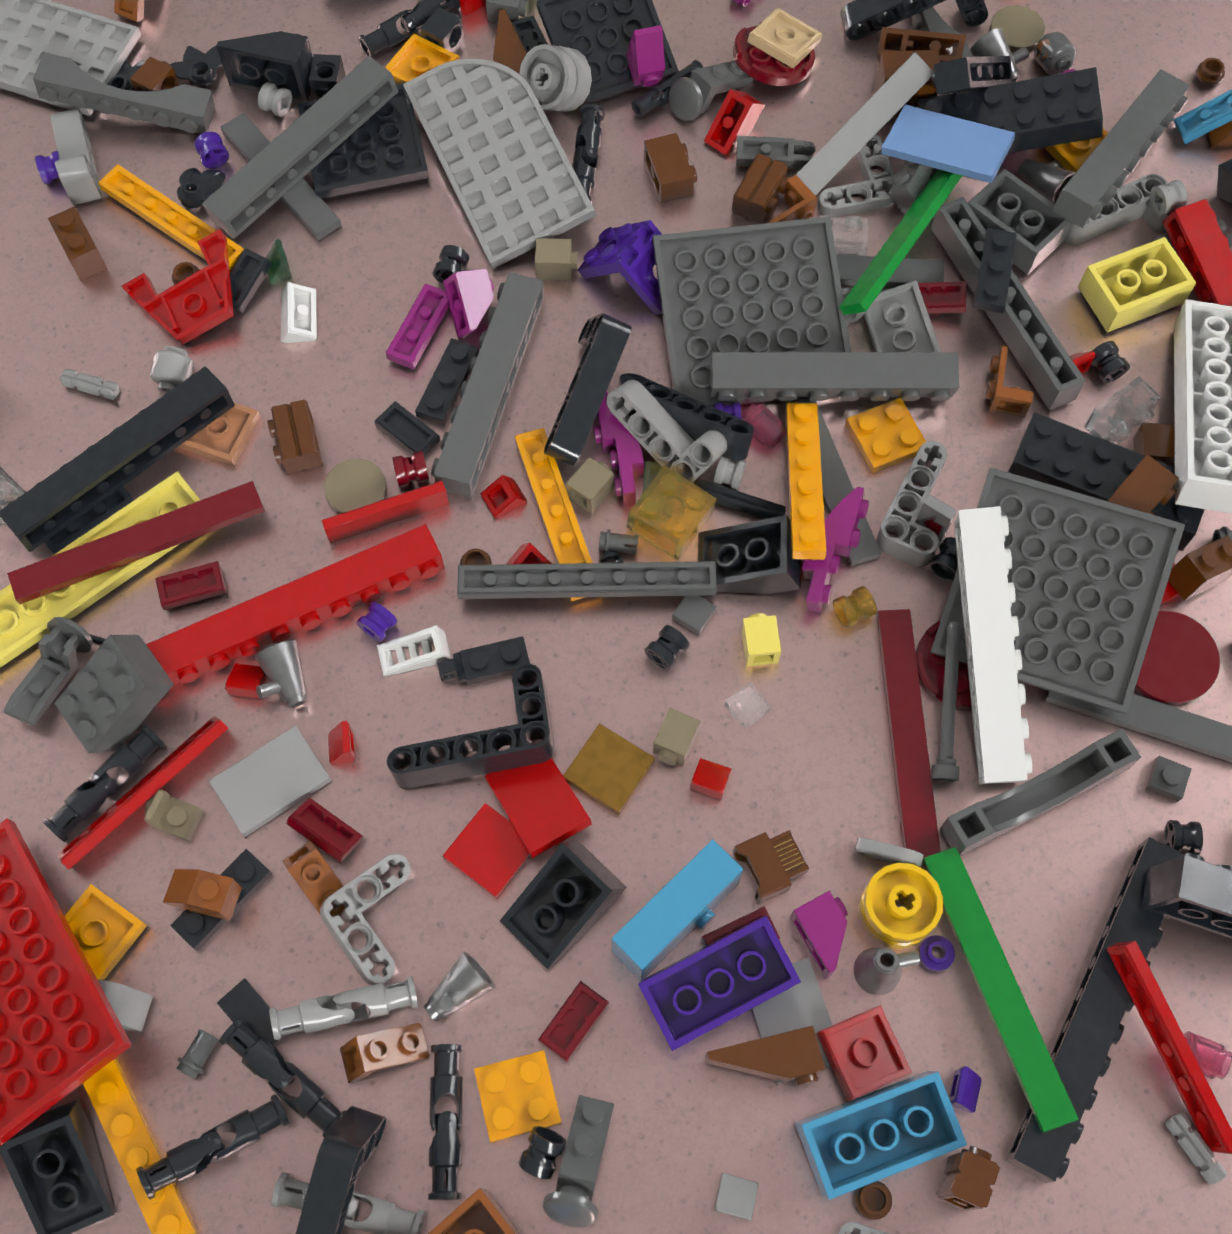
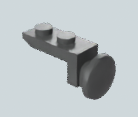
M735 60L695 69L690 78L682 77L672 84L669 91L671 110L681 120H694L699 114L708 111L715 94L727 92L730 89L743 88L752 82L753 78L743 72Z
M54 617L47 623L50 634H45L38 643L41 654L40 659L10 696L4 708L5 714L33 727L79 667L76 651L87 653L93 646V640L89 633L76 622L64 617Z
M582 1095L578 1097L558 1174L556 1192L547 1194L543 1201L544 1212L552 1220L562 1225L579 1228L590 1226L596 1221L598 1209L592 1203L614 1103Z

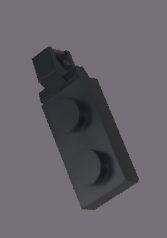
M521 636L461 650L452 654L453 659L437 663L442 682L458 678L459 683L467 682L470 685L512 675L517 667L523 664H530L524 637Z

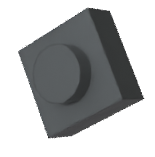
M1158 756L1154 761L1146 789L1179 802L1184 796L1192 768Z

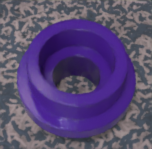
M933 935L927 937L921 943L919 957L926 968L932 971H943L953 963L955 950L948 939L943 936ZM932 948H941L943 958H935L932 954Z

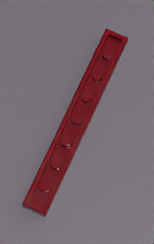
M251 481L7 573L15 600L20 605L263 513L265 509L255 484Z
M910 609L878 610L877 624L903 847L919 852L925 858L941 852L911 611Z

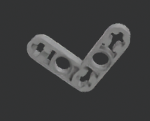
M875 134L867 142L866 145L868 146H864L856 154L865 181L823 190L818 201V211L821 215L836 218L889 207L894 204L895 201L891 200V196H888L886 192L889 193L894 184L892 179L895 173L889 157L882 154L881 147L883 142L878 135ZM869 148L873 149L872 156H870ZM875 165L881 166L885 171L883 173H874L870 170V167ZM859 193L864 195L866 200L858 202L853 200L851 195Z
M391 854L383 858L329 896L320 908L322 921L362 979L371 985L389 981L394 974L395 963L361 913L408 879L411 872L410 864L400 854ZM388 862L392 866L398 864L401 868L398 872L399 879L393 875L381 883L378 877L388 871L390 868ZM368 881L374 886L375 894L372 899L365 900L358 895L357 885L359 882ZM331 902L335 905L342 903L345 907L342 916L347 922L353 917L356 923L351 924L341 932L338 927L345 923L340 916L332 917L329 912L333 909ZM352 930H360L365 934L367 942L362 949H355L349 944L348 936ZM374 947L376 952L370 956L374 962L379 963L382 961L385 964V967L382 969L384 976L382 977L380 974L373 976L370 973L373 963L368 957L361 961L358 956L365 954Z

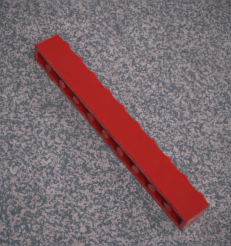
M424 524L146 645L174 683L173 686L180 683H190L205 672L225 668L231 661L237 658L252 656L269 644L284 642L292 634L302 630L314 629L322 621L331 617L344 616L352 608L363 603L371 604L386 593L401 591L416 580L435 576L441 569L445 568L442 555L427 524Z

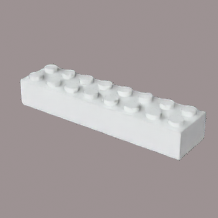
M1185 299L1174 324L1175 475L1179 478L1175 483V489L1177 490L1175 492V504L1232 514V306Z
M1000 506L959 510L954 527L979 785L1022 782L1027 780L1028 773H1032L1031 753H1025L1024 740L1029 739V726L1027 718H1021L1020 709L1022 704L1026 703L1024 684H1018L1017 679L1018 670H1022V656L1020 650L1014 649L1015 636H1019L1017 616H1011L1010 608L1012 603H1015V587L1013 582L1008 583L1007 578L1009 569H1012L1011 550L1004 548L1005 536L1009 535L1007 516H1001Z

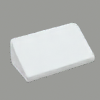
M288 282L281 293V342L315 341L317 339L316 289Z

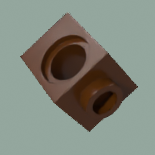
M151 56L130 78L133 88L137 92L159 91L179 86L174 68L169 63L161 62Z

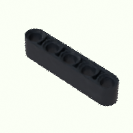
M625 373L620 376L618 387L627 380L633 379L640 382L694 441L705 432L716 430L723 434L727 441V450L722 455L723 457L735 461L745 460L748 457L754 433V426L749 422L641 375Z

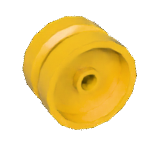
M895 863L883 867L871 878L859 900V917L863 929L874 941L887 948L905 949L917 945L937 926L943 913V896L938 883L927 871L914 864ZM895 903H899L902 906L898 908Z

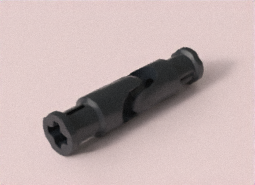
M421 0L412 10H404L379 24L377 29L370 34L358 36L359 45L363 53L373 59L380 50L386 47L392 48L417 33L420 29L419 26L423 25L438 7L446 11L458 10L460 8V0ZM400 17L401 27L410 32L406 35L401 34L397 29L396 22Z
M594 103L585 104L580 109L581 124L577 128L575 152L572 167L591 204L590 194L591 189L595 186L598 163L597 154L602 137L600 124L605 116L603 108Z
M143 724L140 727L141 732L127 745L122 744L91 775L87 782L77 787L64 800L65 804L50 819L45 818L42 821L60 840L66 842L68 840L67 835L82 820L87 821L104 804L106 798L116 793L144 766V761L158 747L163 748L166 745L149 727ZM121 767L120 775L116 781L106 773L111 768Z
M242 1016L239 1017L223 1033L218 1042L222 1045L227 1044L242 1057L241 1063L254 1075L267 1079L272 1091L303 1119L309 1118L323 1131L322 1136L325 1138L346 1111H340L325 1098L326 1092L293 1063L284 1061L283 1056L265 1037L259 1038L245 1025L246 1020ZM296 1076L302 1085L299 1097L288 1095L283 1091L294 1082Z
M438 1044L431 1046V1053L434 1054V1076L430 1078L429 1118L432 1131L435 1129V1135L429 1147V1167L432 1168V1192L428 1194V1200L462 1199V1193L458 1192V1168L462 1166V1146L456 1129L459 1131L462 1125L463 1077L459 1076V1053L463 1052V1045ZM444 1096L451 1098L455 1102L457 1113L444 1111L435 1114V1105L438 1098ZM444 1172H446V1189L444 1188Z
M274 1094L271 1096V1101L252 1111L246 1109L206 1131L200 1138L184 1142L167 1151L166 1157L146 1168L142 1166L137 1167L138 1177L149 1200L155 1197L157 1191L176 1181L182 1183L200 1173L210 1163L219 1162L261 1140V1135L281 1124L283 1126L289 1125L290 1122L278 1096ZM225 1132L236 1133L234 1141L225 1148L219 1134Z

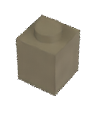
M536 238V279L571 281L572 269H577L578 262L577 251H572V239Z
M588 457L566 483L569 499L590 514H593L613 490L614 473L605 463L601 461L597 463Z
M669 708L654 741L653 753L657 754V758L666 764L675 765L678 763L684 766L699 733L701 721Z

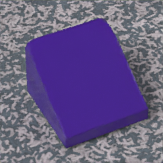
M963 1066L954 1072L949 1100L952 1107L974 1113L982 1079L969 1067Z

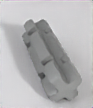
M65 369L60 376V381L66 387L72 389L77 387L79 391L97 396L103 394L104 398L110 400L117 399L120 393L118 383L109 380L103 382L104 379L82 372L77 374L75 370Z
M1176 1113L1165 1122L1172 1135L1179 1137L1178 1143L1194 1165L1201 1167L1200 1173L1210 1185L1216 1184L1226 1177V1170L1219 1161H1214L1213 1157L1215 1155L1196 1129L1192 1130L1190 1128L1192 1124L1184 1113Z

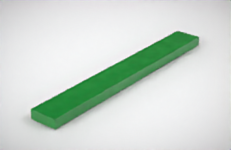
M940 169L936 171L839 306L844 315L866 312L959 182L962 175Z
M953 847L923 858L927 872L939 885L943 896L945 914L1041 1133L1077 1121L1079 1118L957 848Z

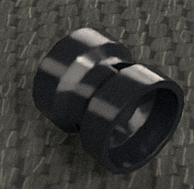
M445 245L442 247L439 255L440 262L436 263L433 270L434 278L441 284H444L443 281L453 273L464 270L469 261L468 253L455 245Z
M1114 341L1102 343L1092 350L1096 355L1091 365L1098 368V375L1103 383H1110L1119 379L1130 369V364L1126 358L1120 357L1118 354L1119 348Z
M946 537L939 546L940 553L933 557L929 568L939 578L953 582L958 568L956 538Z
M665 625L659 632V638L656 641L650 642L644 649V652L655 665L669 671L676 663L675 658L679 654H684L690 647V643L676 628Z
M534 1126L528 1138L530 1145L528 1149L522 1152L518 1164L525 1172L541 1179H551L556 1169L555 1159L562 1154L567 1142L560 1134L549 1128Z

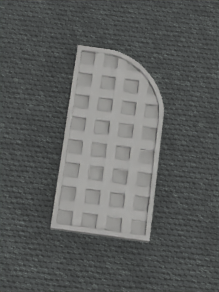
M0 0V88L69 110L75 109L77 107L57 101L50 102L39 98L33 78L43 52L72 58L91 77L104 84H108L110 79L116 76L140 38L139 28L50 0ZM79 108L82 114L91 116L94 111L88 108Z
M460 59L441 64L403 84L493 269L535 248L536 238L552 239L597 216L531 86L517 72L505 65L490 60Z

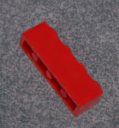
M1207 199L1175 209L1162 223L1177 255L1196 281L1193 289L1200 302L1232 306V252L1229 248L1227 237L1222 233L1217 223L1214 210L1210 208Z

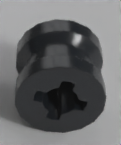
M1177 820L1167 821L1164 831V844L1179 852L1200 855L1203 847L1201 824L1196 821H1190L1187 824H1181Z

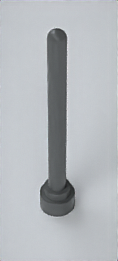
M950 622L947 626L940 758H936V764L932 765V779L940 781H959L960 767L956 766L957 760L953 759L961 629L957 622Z

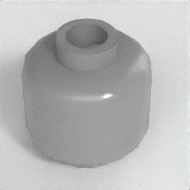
M165 346L164 350H159L155 353L150 377L155 383L159 384V390L164 392L171 391L192 375L194 362L188 356L189 353L186 350Z

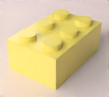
M1166 237L1087 266L1078 288L1108 333L1183 304L1195 286L1196 281Z

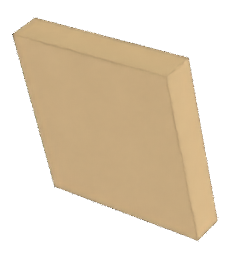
M776 8L749 34L747 42L794 68L820 43L823 34L783 10Z

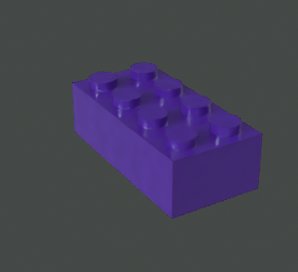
M763 915L639 981L638 985L673 1051L801 983V980L766 915Z

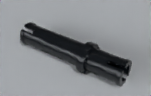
M694 60L691 64L673 74L659 85H652L647 93L631 103L634 113L641 118L655 107L665 105L667 99H669V91L672 84L682 77L690 78L693 70L703 68L701 62ZM663 92V93L660 94L658 97H656L655 99L651 100V99L654 98L656 95H658L659 93Z

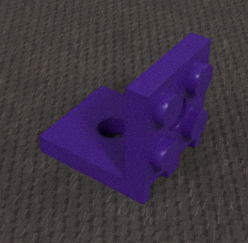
M651 220L633 224L626 223L615 228L608 227L599 235V242L584 255V262L577 271L584 279L620 272L654 315L662 314L658 279L653 274V267L656 264L652 241L654 235H662V233Z

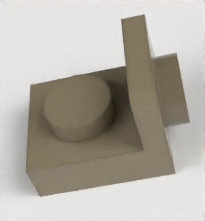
M159 789L155 797L150 798L145 807L144 821L155 830L190 842L204 810L198 806L173 798L166 791Z

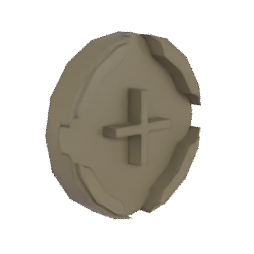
M1019 5L1007 6L998 10L992 17L989 31L1002 28L1011 53L1023 47L1027 50L1030 49V51L1035 50L1037 42L1044 35L1045 31L1044 21L1039 14L1028 7Z
M359 458L350 459L336 465L328 473L324 483L325 497L332 510L341 514L384 500L387 495V482L381 469L371 461Z

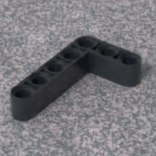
M855 0L845 5L841 9L840 15L846 37L849 40L857 41L882 30V27H889L946 0ZM955 0L967 26L975 27L987 20L989 15L985 0Z
M605 313L587 320L578 340V343L586 348L546 442L544 454L571 466L577 462L628 341L632 326Z
M523 664L517 667L512 674L518 724L397 747L387 757V766L396 783L403 788H414L548 761L555 752L547 690L540 669L533 664ZM534 682L533 685L524 687L526 684ZM532 711H539L537 714L528 715ZM543 739L540 744L532 745L535 740ZM503 746H510L505 751H499ZM477 752L474 756L466 758L469 753ZM444 758L440 763L433 764L437 759ZM411 764L407 769L400 770L403 766Z
M350 1106L327 1133L316 1157L296 1234H342L358 1173L379 1145L387 1118L385 1116Z

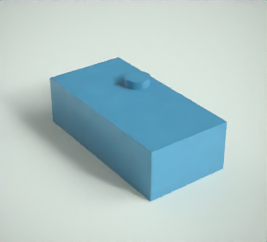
M712 839L611 938L612 953L639 981L643 980L697 926L702 930L715 917L712 911L739 885L743 868Z
M926 1071L795 1122L821 1196L828 1200L967 1145L937 1071Z

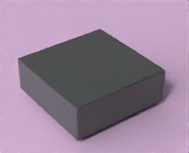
M685 596L672 614V619L699 635L716 612L717 606L700 596Z

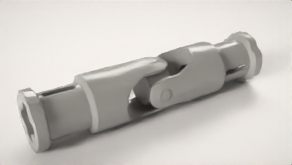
M410 976L407 977L406 981L385 986L383 983L340 992L335 995L300 1001L298 1006L277 1010L275 1007L270 1008L269 1013L274 1040H279L282 1035L304 1031L305 1033H311L341 1024H349L388 1015L390 1010L407 1006L417 1008L418 1002L413 977ZM352 1002L362 1003L360 1007L352 1010Z
M282 1172L276 1182L271 1205L279 1207L282 1204L302 1211L309 1183L289 1178L288 1173ZM353 1191L344 1226L372 1234H421L426 1211L419 1209L416 1213L396 1207L395 1202ZM360 1201H364L372 1206V1213L366 1220L354 1221L359 1215Z

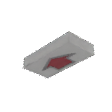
M928 495L922 504L915 523L932 530L938 537L939 547L945 539L957 511L936 497Z

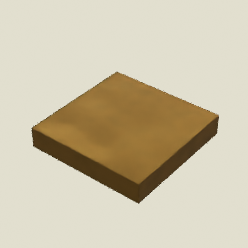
M599 723L563 776L568 784L619 815L655 762V757Z

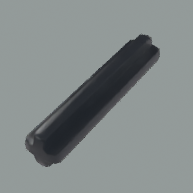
M700 480L696 489V496L698 498L763 519L785 516L786 507L706 480Z

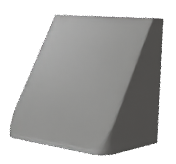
M722 1173L714 1211L752 1221L758 1183Z

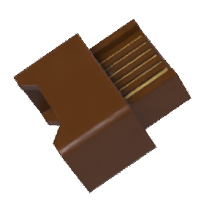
M790 830L771 839L764 832L734 846L733 855L735 859L746 864L757 886L755 899L758 904L790 890L791 880L807 873L809 870V866L806 864Z

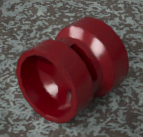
M423 451L414 452L411 457L406 458L403 456L392 457L399 488L408 486L410 482L416 480L420 483L429 481Z

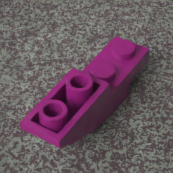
M606 391L596 415L599 425H594L596 444H602L603 455L610 454L612 469H618L619 477L614 478L616 497L622 496L623 507L636 506L634 478L644 477V460L641 447L636 438L609 410L607 406V396L609 393Z
M857 487L849 493L824 520L826 538L825 560H804L802 566L803 576L805 579L812 580L806 599L809 611L821 613L823 603L829 604L833 587L828 585L831 574H837L841 556L849 557L852 547H858L861 529H857L860 518H866L869 507V500H865L864 488Z

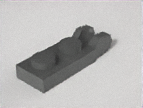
M738 136L736 166H751L756 155L760 153L770 157L773 161L778 160L787 164L788 168H795L797 171H800L813 158L816 147L812 141L806 142L804 140H794V138Z

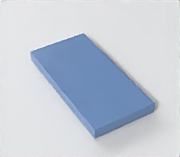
M904 105L881 149L882 154L992 183L1014 141L1015 132Z

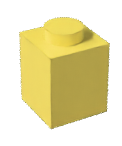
M764 613L750 615L748 618H743L741 635L746 666L779 663L781 646L776 615L767 616Z

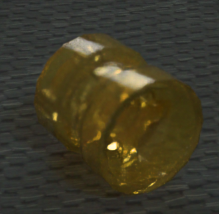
M864 586L852 590L851 595H842L833 599L832 602L835 614L845 628L856 625L858 619L862 617L867 619L877 614L874 598Z

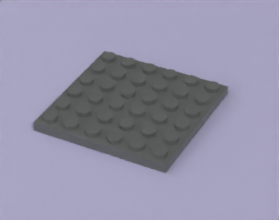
M830 216L653 236V249L673 390L714 407L716 402L731 405L733 402L740 401V405L777 401L779 397H767L763 401H751L748 397H736L732 401H720L718 397H710L709 361L712 352H851L846 315L839 309L843 302Z
M990 467L977 508L1000 506L1001 516H1007L1009 535L1005 536L1004 548L1010 549L1012 556V569H1009L1007 578L1008 583L1013 582L1015 587V603H1012L1010 608L1011 616H1017L1019 636H1015L1014 649L1020 650L1022 656V670H1018L1017 673L1018 681L1124 715L1127 714L1185 524ZM957 568L930 653L945 658L947 626L950 622H957L961 627L959 663L967 665L959 569Z

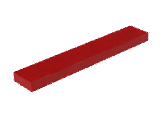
M216 716L209 719L58 852L60 862L68 870L72 868L222 735L228 727Z
M1128 941L1113 944L1107 948V951L1198 1132L1212 1152L1232 1154V1129L1137 942Z

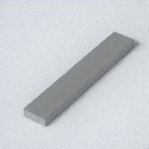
M915 52L796 175L816 196L932 77L934 71Z

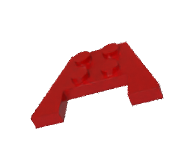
M221 229L197 242L208 266L157 295L150 278L145 273L122 285L123 290L182 345L234 316L227 237Z

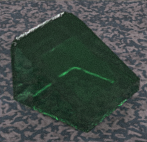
M279 238L275 239L266 256L273 263L268 271L271 284L286 281L292 277L282 241Z

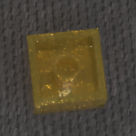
M664 465L629 511L626 527L679 561L713 514L717 499Z

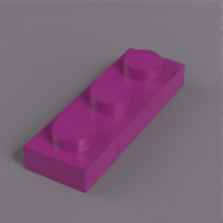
M426 283L424 284L386 351L387 360L411 369L416 367L449 308L445 290Z

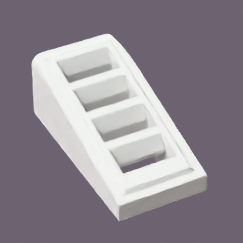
M437 625L377 645L385 677L437 665L439 662L451 659L445 632ZM431 641L434 642V646H435V650H436V651H433V652H432V648H431V644H430ZM418 644H422L424 655L419 656ZM406 647L409 648V653L411 659L406 660V655L404 651V648ZM393 650H396L399 662L397 664H393L391 655Z

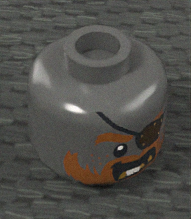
M1060 32L1048 33L1042 36L1037 42L1034 51L1035 60L1049 75L1060 74L1069 70L1076 57L1075 46Z

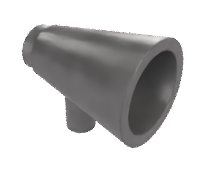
M1002 28L989 31L978 39L970 49L974 57L1011 56L1013 82L1020 78L1016 64L1029 57L1028 50L1025 47L1011 54Z
M1025 159L1018 169V174L1036 192L1054 205L1062 189L1076 173L1061 168V163L1057 160L1045 164Z
M290 640L275 644L262 650L254 657L270 680L269 683L256 687V692L260 699L279 694L283 701L287 703L288 708L297 707L307 701L297 641Z
M869 948L860 953L856 958L853 969L854 977L858 985L867 993L884 995L894 990L898 985L901 976L900 968L919 965L920 957L917 950L896 954L888 948ZM882 954L886 955L893 962L891 967H885L881 964L880 957Z
M464 951L428 998L424 1009L433 1020L438 1022L441 1018H446L493 990L495 984L483 967L469 953Z

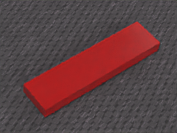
M439 481L323 519L322 524L331 544L449 505L443 481Z

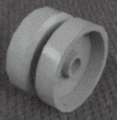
M548 44L535 46L526 54L519 75L531 86L543 110L561 112L575 110L584 103L590 92L592 82L591 68L586 57L573 48Z

